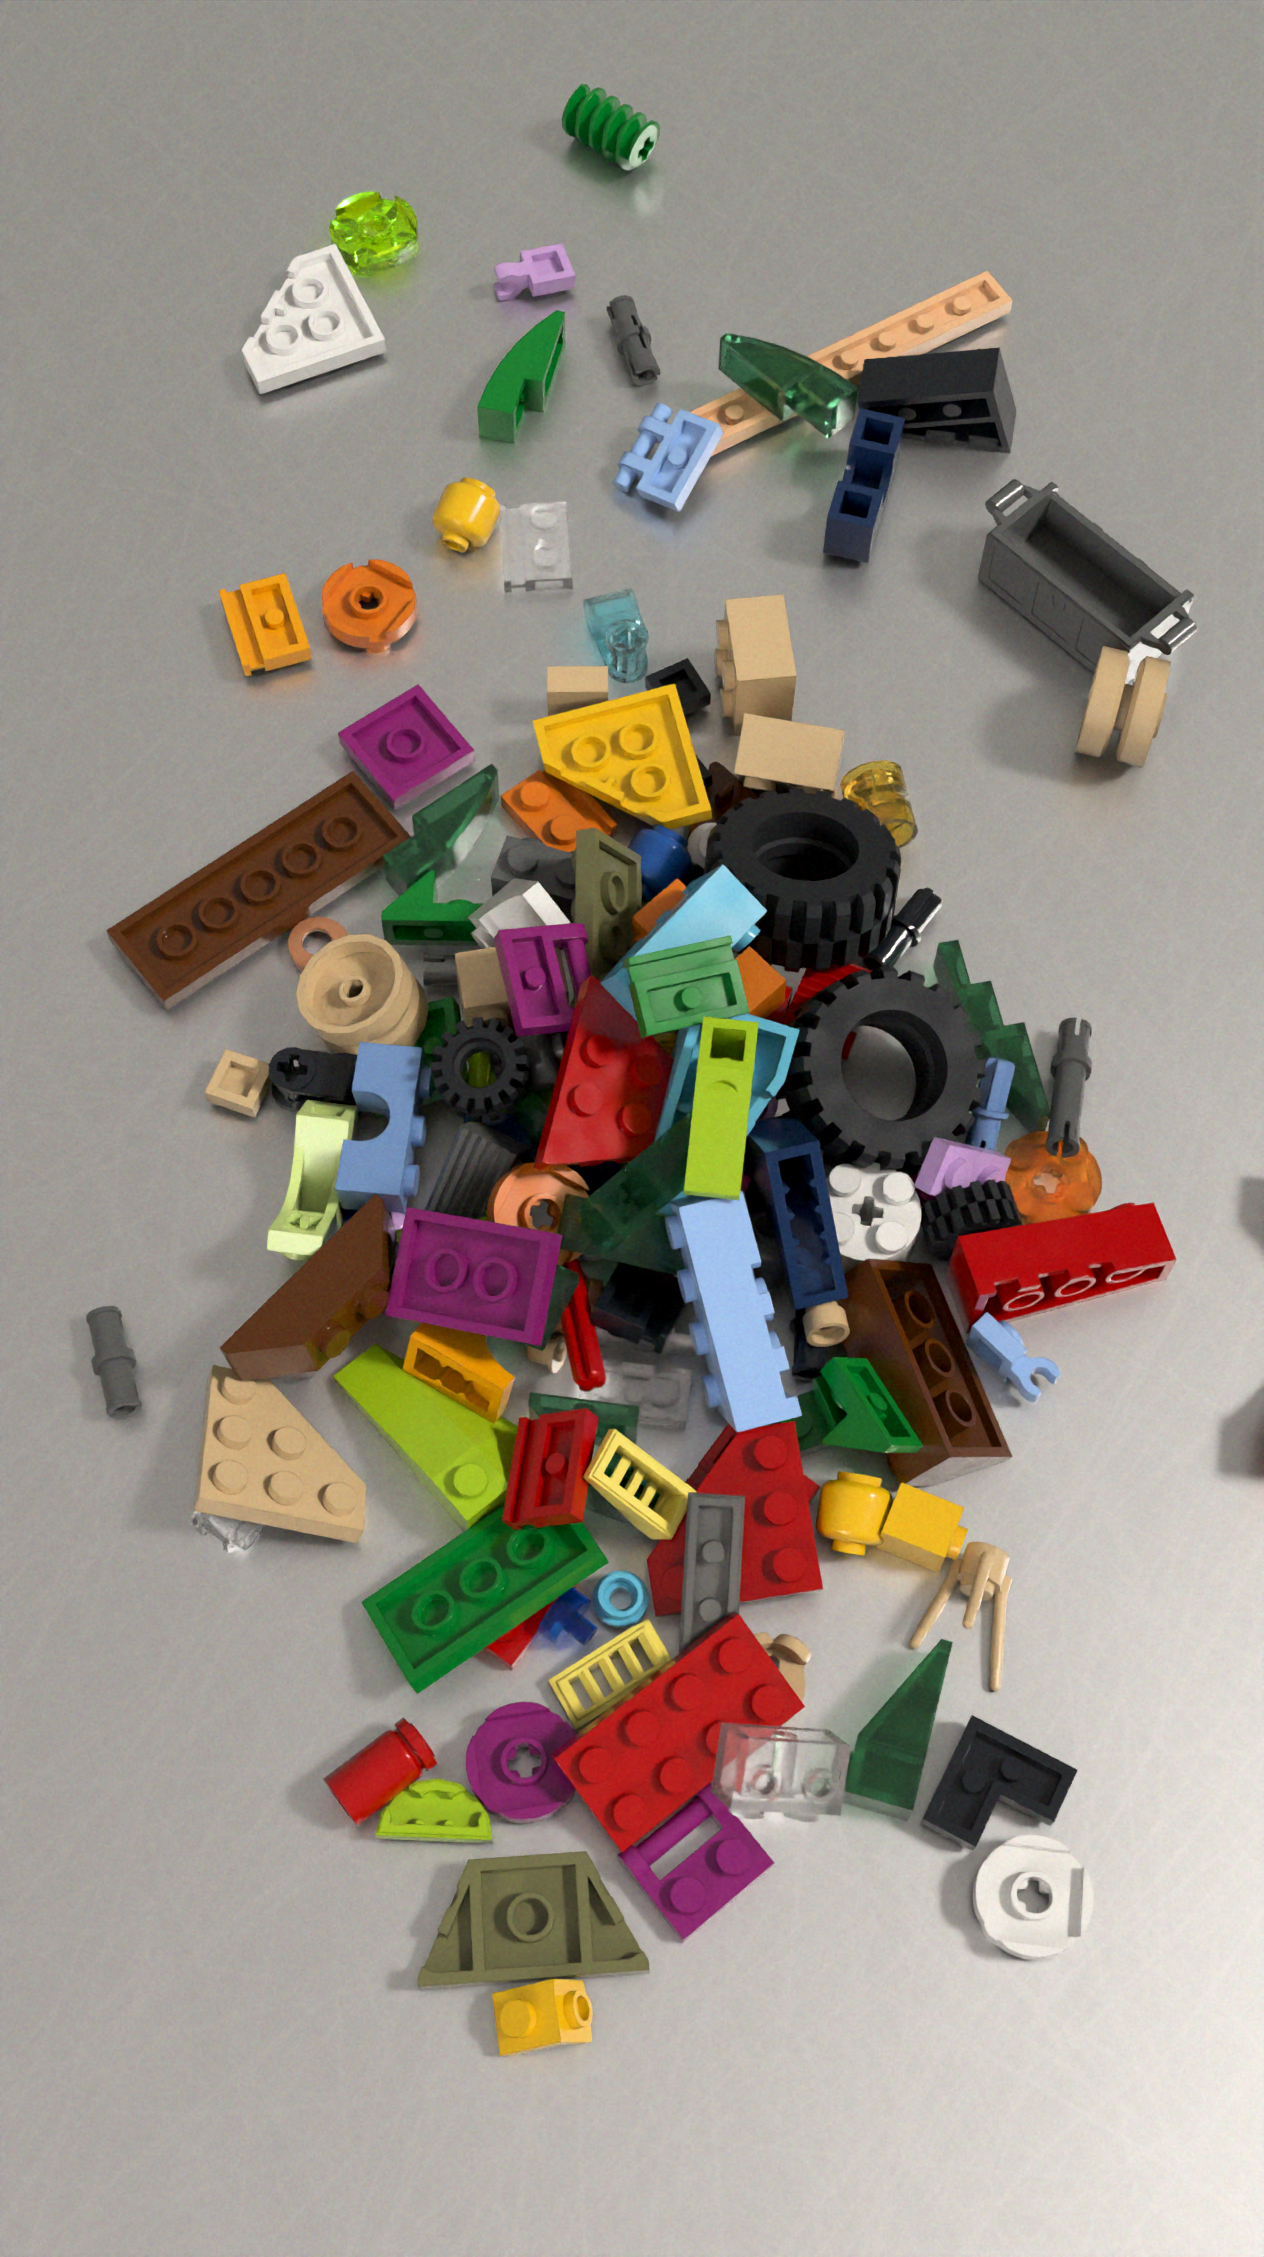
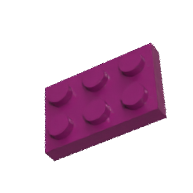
M407 1207L385 1315L541 1346L563 1235Z

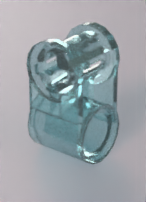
M627 588L585 599L583 601V608L587 627L593 641L597 644L604 665L608 666L610 677L623 683H632L640 680L648 670V657L645 649L649 642V636L640 615L638 602L633 590Z

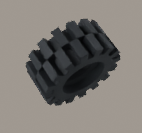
M482 1017L473 1018V1026L470 1027L466 1026L464 1020L456 1023L455 1026L458 1032L452 1035L447 1030L441 1036L444 1042L443 1047L435 1045L432 1052L436 1059V1062H431V1072L435 1077L433 1081L443 1100L449 1108L453 1107L457 1115L464 1118L466 1114H469L472 1121L482 1122V1115H488L491 1121L500 1119L498 1112L506 1109L507 1113L511 1114L516 1110L513 1102L516 1099L523 1102L528 1094L525 1086H531L533 1078L529 1069H532L531 1061L521 1039H518L511 1027L507 1025L504 1029L499 1020L492 1018L489 1025L484 1023ZM480 1052H489L496 1055L501 1060L502 1069L494 1083L486 1087H473L463 1080V1066L472 1055Z
M995 1179L987 1180L982 1185L980 1181L970 1182L969 1187L962 1188L961 1185L953 1187V1192L949 1194L942 1192L936 1195L937 1200H928L924 1204L925 1208H921L920 1223L930 1254L933 1258L939 1257L943 1261L951 1258L958 1236L1023 1225L1010 1185H1007L1002 1180L997 1183Z

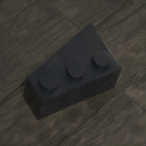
M1000 347L864 359L857 399L859 409L905 418L902 438L925 441L926 434L954 438L953 445L968 447L969 440L997 444L996 451L1011 453L1016 407Z

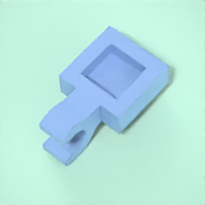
M986 1312L972 1325L965 1345L1003 1381L1009 1378L1014 1382L1022 1397L1029 1402L1035 1403L1041 1395V1390L1032 1383L1030 1376L1034 1374L1043 1375L1054 1385L1061 1375L1058 1366L1053 1361L1044 1357H1027L1025 1355L1027 1349L1022 1345L1023 1340L1019 1333L1009 1323L1003 1320L998 1322Z

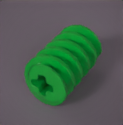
M581 84L573 92L562 115V128L567 135L577 137L580 143L590 146L597 153L604 154L606 159L617 162L619 167L628 171L636 169L648 159L660 135V125L658 122L651 120L647 123L645 114L637 112L633 115L632 106L628 104L620 106L619 99L612 95L607 97L605 90L597 87L590 92L587 84Z

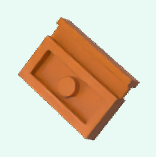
M538 770L501 795V806L530 838L537 839L548 847L566 852L574 851L576 849V830L596 828L611 838L618 834V824L589 793L545 772V770L543 772Z

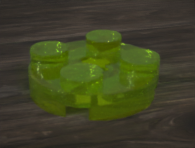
M369 191L345 199L336 208V217L332 222L330 221L329 226L331 245L336 244L345 263L352 266L355 274L369 277L377 271L397 267L417 255L419 235L417 217L413 208L402 198L394 196V201L381 199L380 192ZM370 228H374L377 232L383 231L377 235L367 234V230Z

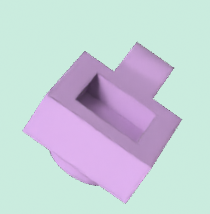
M563 243L520 251V262H504L494 266L498 282L494 283L493 287L498 300L501 301L515 298L527 287H529L532 297L575 288L576 275Z

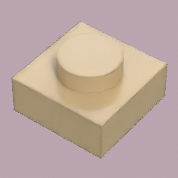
M225 1049L204 1092L207 1101L255 1118L272 1082L269 1077V1063Z

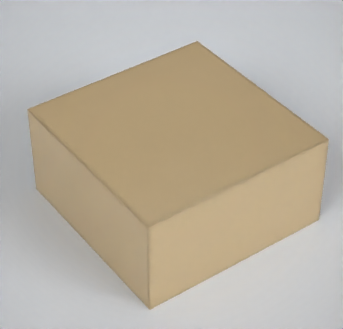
M547 666L548 716L608 701V666Z

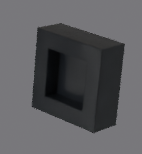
M688 658L645 676V688L647 691L671 684L676 685L684 716L710 705L711 693Z

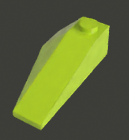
M375 1343L337 1372L333 1379L464 1532L505 1504L518 1426L501 1416L495 1424L402 1370L404 1359Z

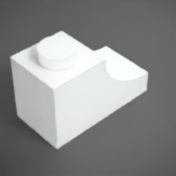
M516 878L468 917L477 928L471 934L482 949L495 947L494 937L499 930L570 923L538 881Z

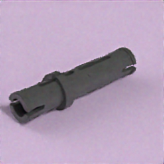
M1075 1017L1067 1018L1059 1024L1058 1051L1052 1057L1050 1073L1054 1077L1048 1138L1046 1139L1045 1148L1048 1153L1056 1157L1058 1143L1063 1140L1061 1158L1073 1157L1079 1152L1085 1081L1089 1079L1092 1071V1061L1088 1056L1092 1027L1089 1022L1081 1019L1079 1035H1076L1077 1018Z

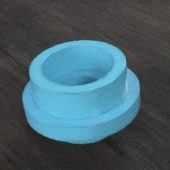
M610 1572L603 1576L594 1588L593 1608L596 1615L605 1624L615 1628L630 1627L638 1623L647 1611L649 1604L647 1587L637 1575L631 1572ZM623 1592L629 1595L631 1604L625 1609L613 1607L610 1603V1598L615 1593Z

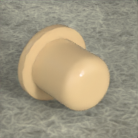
M560 1335L556 1339L543 1336L541 1346L528 1344L526 1350L528 1359L547 1365L549 1372L557 1373L567 1354L564 1336Z

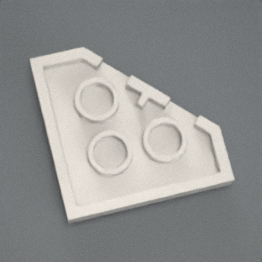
M336 244L293 258L286 270L287 279L280 291L275 290L260 316L262 323L254 337H248L242 348L244 363L261 395L386 352V343Z

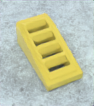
M616 1429L608 1430L583 1476L628 1521L652 1540H669L673 1538L687 1511L688 1492H697ZM616 1451L621 1458L609 1478L604 1474V1471ZM631 1466L634 1472L625 1488H623L619 1484L628 1467ZM644 1479L648 1483L640 1498L637 1499L634 1495ZM657 1491L660 1497L652 1510L648 1506Z
M647 1618L549 1679L548 1684L575 1732H578L667 1664L672 1658ZM640 1644L653 1665L647 1671H644L632 1650ZM619 1656L633 1677V1680L627 1684H624L612 1663V1660ZM599 1667L613 1690L606 1697H604L591 1674L592 1671ZM578 1679L581 1680L594 1705L584 1710L570 1685Z

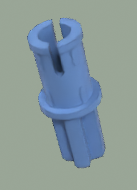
M987 1057L985 1060L986 1077L981 1078L978 1085L979 1088H983L985 1091L981 1107L971 1110L974 1122L967 1131L964 1144L995 1151L1002 1119H1008L1009 1113L1005 1111L1015 1066L1014 1063L1005 1059Z

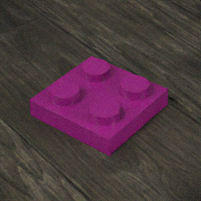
M419 684L338 732L341 746L394 810H397L475 761L474 749Z

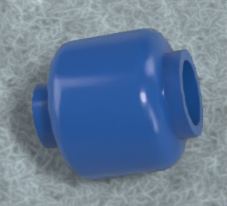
M654 825L652 830H638L627 847L641 856V900L648 903L677 878L680 880L692 863V857L686 849L689 843L676 832L660 825Z

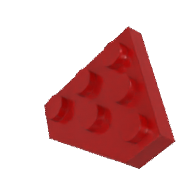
M795 1421L737 1432L696 1491L698 1493L745 1495L739 1604L823 1590ZM687 1511L673 1538L660 1540L647 1558L656 1617L681 1613Z

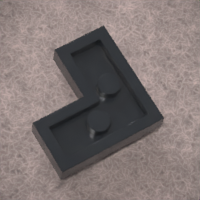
M972 1715L920 1823L972 1851L976 1848L998 1799L1051 1826L1057 1817L1077 1773V1769Z

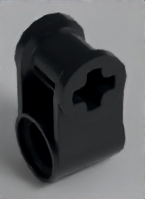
M297 1047L278 1051L269 1063V1077L272 1081V1096L275 1102L281 1108L289 1111H299L306 1100L357 1106L352 1093L357 1055L351 1053H327ZM294 1060L298 1061L299 1066H294ZM292 1077H296L295 1082H291ZM289 1093H293V1099L289 1097ZM358 1111V1118L363 1116L364 1111Z

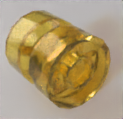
M885 760L871 761L853 768L842 778L840 786L843 797L856 802L859 810L864 811L868 809L875 814L880 821V825H886L899 849L908 845L916 837L918 827L911 803L905 799L909 794L900 765Z

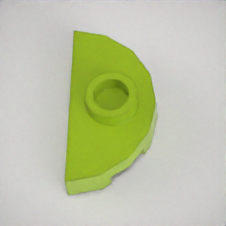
M439 1778L416 1781L410 1784L409 1788L397 1795L383 1809L375 1832L376 1839L493 1844L490 1818L479 1799L468 1792L461 1784Z

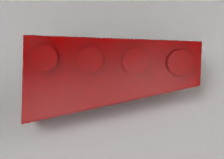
M1154 1202L1141 1205L1124 1203L1101 1212L958 1236L945 1278L966 1334H969L972 1325L986 1312L998 1322L1003 1320L1009 1323L1166 1280L1177 1259Z

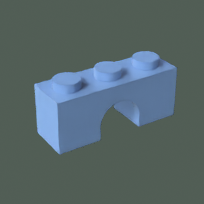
M367 1042L359 1043L352 1085V1093L358 1111L382 1114L389 1119V1123L386 1129L374 1139L367 1141L343 1139L335 1186L342 1209L359 1210L376 1194L383 1200L388 1213L399 1212L405 1214L408 1197H416L420 1170L419 1165H413L416 1147L423 1148L425 1145L427 1117L421 1116L423 1098H432L434 1090L433 1079H435L431 1072V1067H427L422 1047Z

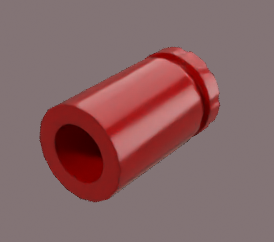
M404 1717L394 1724L396 1729L387 1730L323 1778L327 1787L356 1826L360 1825L408 1788L410 1784L421 1778L424 1769L429 1772L438 1765L434 1758L435 1755L415 1726L412 1723L409 1724Z

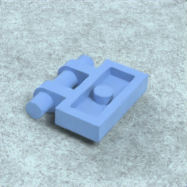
M657 403L650 416H644L637 430L640 434L630 452L625 451L617 464L620 469L612 483L618 489L628 492L635 479H640L636 490L641 497L680 512L724 432L718 423L682 409L678 411L672 424H669L667 422L673 411L665 404ZM655 443H661L652 460L647 459Z

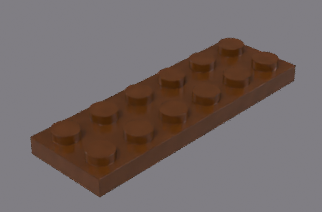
M352 771L106 931L111 943L167 1011L297 925L300 921H303L412 849V837L360 777Z

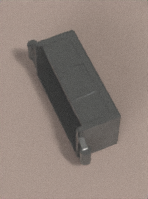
M1013 479L985 502L986 509L993 516L997 526L986 536L978 574L979 580L1094 674L1103 646L1127 651L1130 663L1125 681L1126 684L1135 677L1139 662L1146 656L1158 658L1162 653L1170 655L1196 633L1197 626L1188 615L1195 596L1188 589L1183 593L1175 589L1150 569L1140 558L1135 557L1105 533L1096 523L1091 522L1061 498L1057 493L1059 487L1053 482H1050L1039 491L1022 485L1020 481ZM1024 495L1028 500L1006 517L1002 512Z

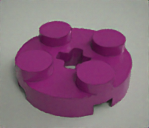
M533 1702L507 1704L494 1710L485 1718V1722L477 1729L468 1744L466 1771L474 1795L484 1805L490 1815L514 1823H534L555 1815L561 1808L566 1807L572 1801L575 1789L550 1754L576 1735L574 1729L566 1720L564 1722L559 1715L551 1712L549 1708ZM522 1747L528 1748L530 1756H540L541 1765L532 1768V1776L521 1778L517 1770L508 1769V1761L515 1760L517 1758V1749Z

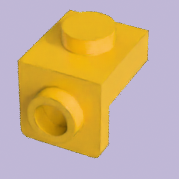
M550 1979L492 1993L500 2056H516L564 2044L580 2045L589 2043L592 2040L590 2027L592 2005L588 1995L585 1993V1986L582 1980Z

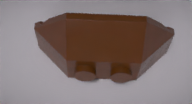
M375 1194L220 1347L233 1372L242 1380L311 1378L330 1358L337 1357L346 1349L350 1338L369 1319H373L383 1312L389 1301L395 1268V1226L383 1200Z

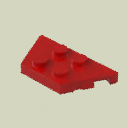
M591 975L581 983L533 1166V1168L538 1170H550L555 1166L579 1164L580 1167L600 1165L605 1161H615L617 1163L637 1162L651 1155L674 1059L652 1036L641 1038L637 1021L600 984L601 981Z

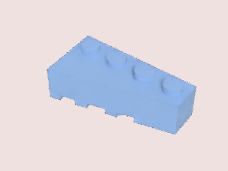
M740 1190L739 1200L692 1195L670 1201L673 1216L665 1217V1225L672 1249L680 1248L685 1269L677 1271L678 1283L684 1302L693 1301L697 1322L690 1323L689 1329L697 1356L705 1354L709 1375L701 1376V1382L708 1407H717L718 1412L736 1432L802 1416L797 1396L791 1397L783 1389L780 1374H784L785 1370L790 1369L784 1346L781 1347L774 1330L768 1332L766 1322L773 1320L775 1311L764 1279L762 1277L755 1279L753 1269L761 1267V1258L743 1191Z

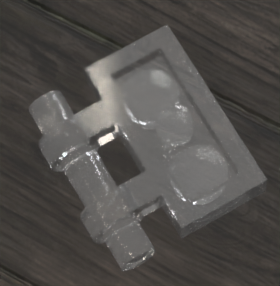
M595 1326L599 1346L607 1347L606 1360L602 1359L606 1381L602 1387L593 1388L590 1392L580 1390L577 1409L587 1408L602 1419L685 1428L692 1370L671 1368L672 1355L694 1357L695 1350L691 1335L677 1334L674 1328L661 1355L656 1353L655 1364L645 1365L623 1362L624 1349L653 1352L655 1345L642 1339L637 1345L624 1338L615 1337Z

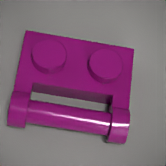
M567 923L499 930L494 937V944L517 1037L569 1031L575 1007L569 1008L555 948L563 950L565 953L577 1002L581 983L590 975L592 976L584 946L588 943L584 924Z
M711 1782L695 1794L696 1798L638 1846L634 1847L631 1845L624 1852L617 1854V1858L683 1943L774 1866V1861L731 1810L723 1796ZM711 1817L721 1830L664 1878L659 1880L650 1866L707 1818Z

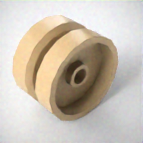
M1103 646L1089 692L1075 752L1099 758L1106 752L1112 730L1115 729L1120 731L1115 751L1117 761L1142 768L1147 758L1152 738L1157 736L1167 699L1165 689L1171 661L1146 656L1138 664L1132 685L1126 684L1125 681L1130 663L1127 651Z
M371 934L347 935L329 942L310 958L299 976L296 991L299 1011L332 1053L358 1055L360 1042L412 1047L426 1026L429 1006L424 988L409 971L408 966L396 950L386 940Z

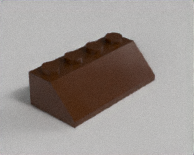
M866 1259L845 1273L848 1298L836 1300L838 1306L845 1310L850 1329L848 1337L842 1341L848 1358L868 1359L923 1444V1447L916 1453H887L888 1466L897 1477L899 1485L903 1482L910 1486H934L1012 1458L1010 1449L932 1265L927 1263Z

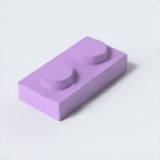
M934 1137L914 1187L929 1195L936 1196L942 1192L949 1194L953 1192V1187L959 1185L962 1188L969 1187L970 1182L980 1181L981 1185L987 1180L995 1179L996 1183L1001 1180L1005 1181V1175L1012 1159L997 1151Z

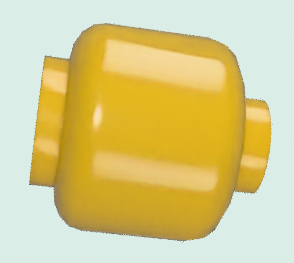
M467 477L462 478L460 482H452L446 485L432 517L433 526L442 535L440 541L445 546L458 552H466L468 547L480 548L488 543L500 515V505L494 498V490L481 481Z
M838 1471L837 1480H829L822 1485L815 1527L821 1536L833 1539L831 1550L864 1556L866 1545L878 1546L883 1544L884 1539L881 1536V1532L892 1507L893 1497L887 1489L881 1487V1478Z

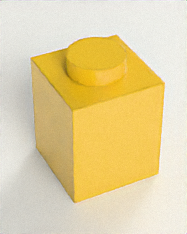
M901 1482L881 1532L884 1542L876 1548L939 1573L945 1557L957 1560L968 1529L959 1526L958 1523L965 1507Z

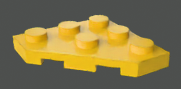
M675 684L532 720L545 772L652 826L660 825L672 830L712 819L711 807Z

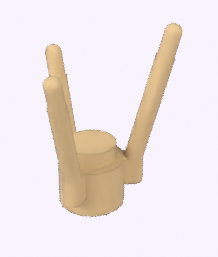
M970 1542L966 1546L963 1559L952 1560L947 1578L918 1624L916 1631L909 1641V1646L912 1649H917L958 1582L961 1583L960 1591L969 1596L962 1625L966 1629L973 1627L981 1600H991L994 1594L989 1688L991 1691L997 1692L1001 1686L1007 1595L1012 1582V1578L1005 1574L1010 1557L1005 1551L994 1545L983 1542Z

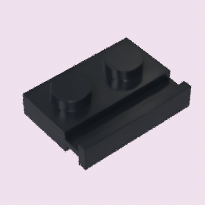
M627 1249L592 1309L589 1318L590 1324L607 1331L615 1337L624 1338L637 1345L641 1339L655 1345L653 1352L661 1355L688 1302L685 1303L683 1300L678 1277L674 1276L676 1270Z

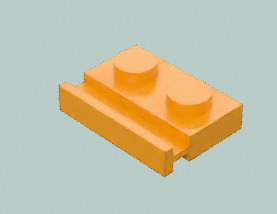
M285 573L239 585V590L226 592V589L218 590L245 677L251 676V671L265 667V671L312 659L310 646Z

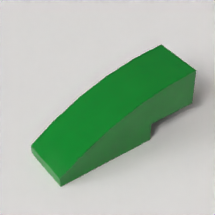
M556 310L536 324L512 347L499 363L488 381L477 406L479 437L515 444L525 410L544 412L566 344L565 312Z

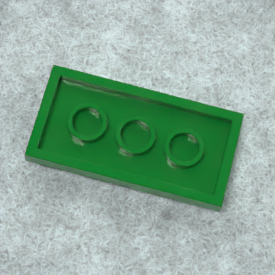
M503 1505L361 1602L408 1683L417 1694L609 1563L582 1522L537 1528L530 1524L522 1525L520 1530H514L502 1522Z

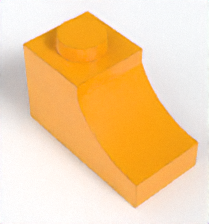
M421 1323L410 1335L402 1370L494 1424L506 1410L515 1376L507 1372L490 1353L486 1343L488 1335Z

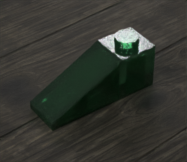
M941 1639L860 1731L852 1751L844 1748L841 1749L833 1779L834 1783L843 1785L840 1797L841 1803L904 1821L909 1819L914 1809L953 1642Z

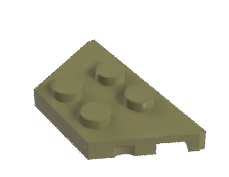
M587 1851L468 1859L457 1884V1891L450 1907L447 1908L437 1931L436 1940L424 1967L419 1972L417 1980L418 1988L422 1990L545 1981L550 1979L649 1973V1960L644 1951L639 1947L624 1920V1916L603 1884L601 1876Z

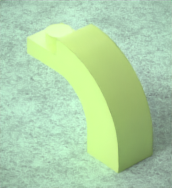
M306 1100L296 1114L294 1154L289 1186L282 1209L268 1229L267 1250L282 1253L284 1257L292 1260H309L341 1228L345 1209L341 1207L335 1186L343 1139L356 1141L357 1106Z

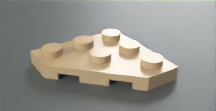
M213 1365L207 1378L193 1511L358 1543L364 1532L366 1484L269 1379L242 1380L231 1368Z

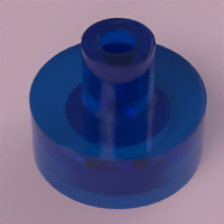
M572 1587L553 1603L543 1617L537 1631L555 1646L562 1643L569 1635L585 1646L598 1630V1627L584 1617L591 1600L575 1587Z

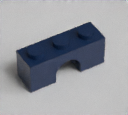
M859 409L849 443L843 480L837 483L828 512L823 553L866 563L869 562L900 456L905 418Z

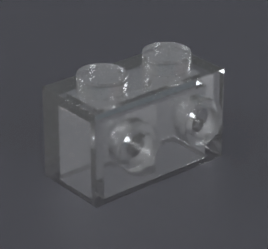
M721 1723L711 1792L729 1808L731 1814L746 1819H762L765 1812H782L786 1817L801 1822H816L819 1820V1815L841 1816L851 1746L829 1729Z

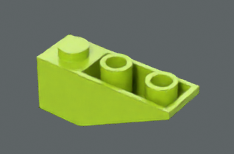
M703 1016L684 1184L685 1195L731 1200L740 1199L759 1022Z

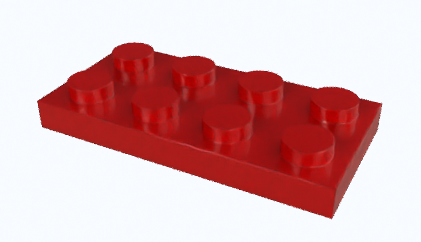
M733 1611L550 1754V1756L615 1846L621 1852H624L805 1706L742 1617Z

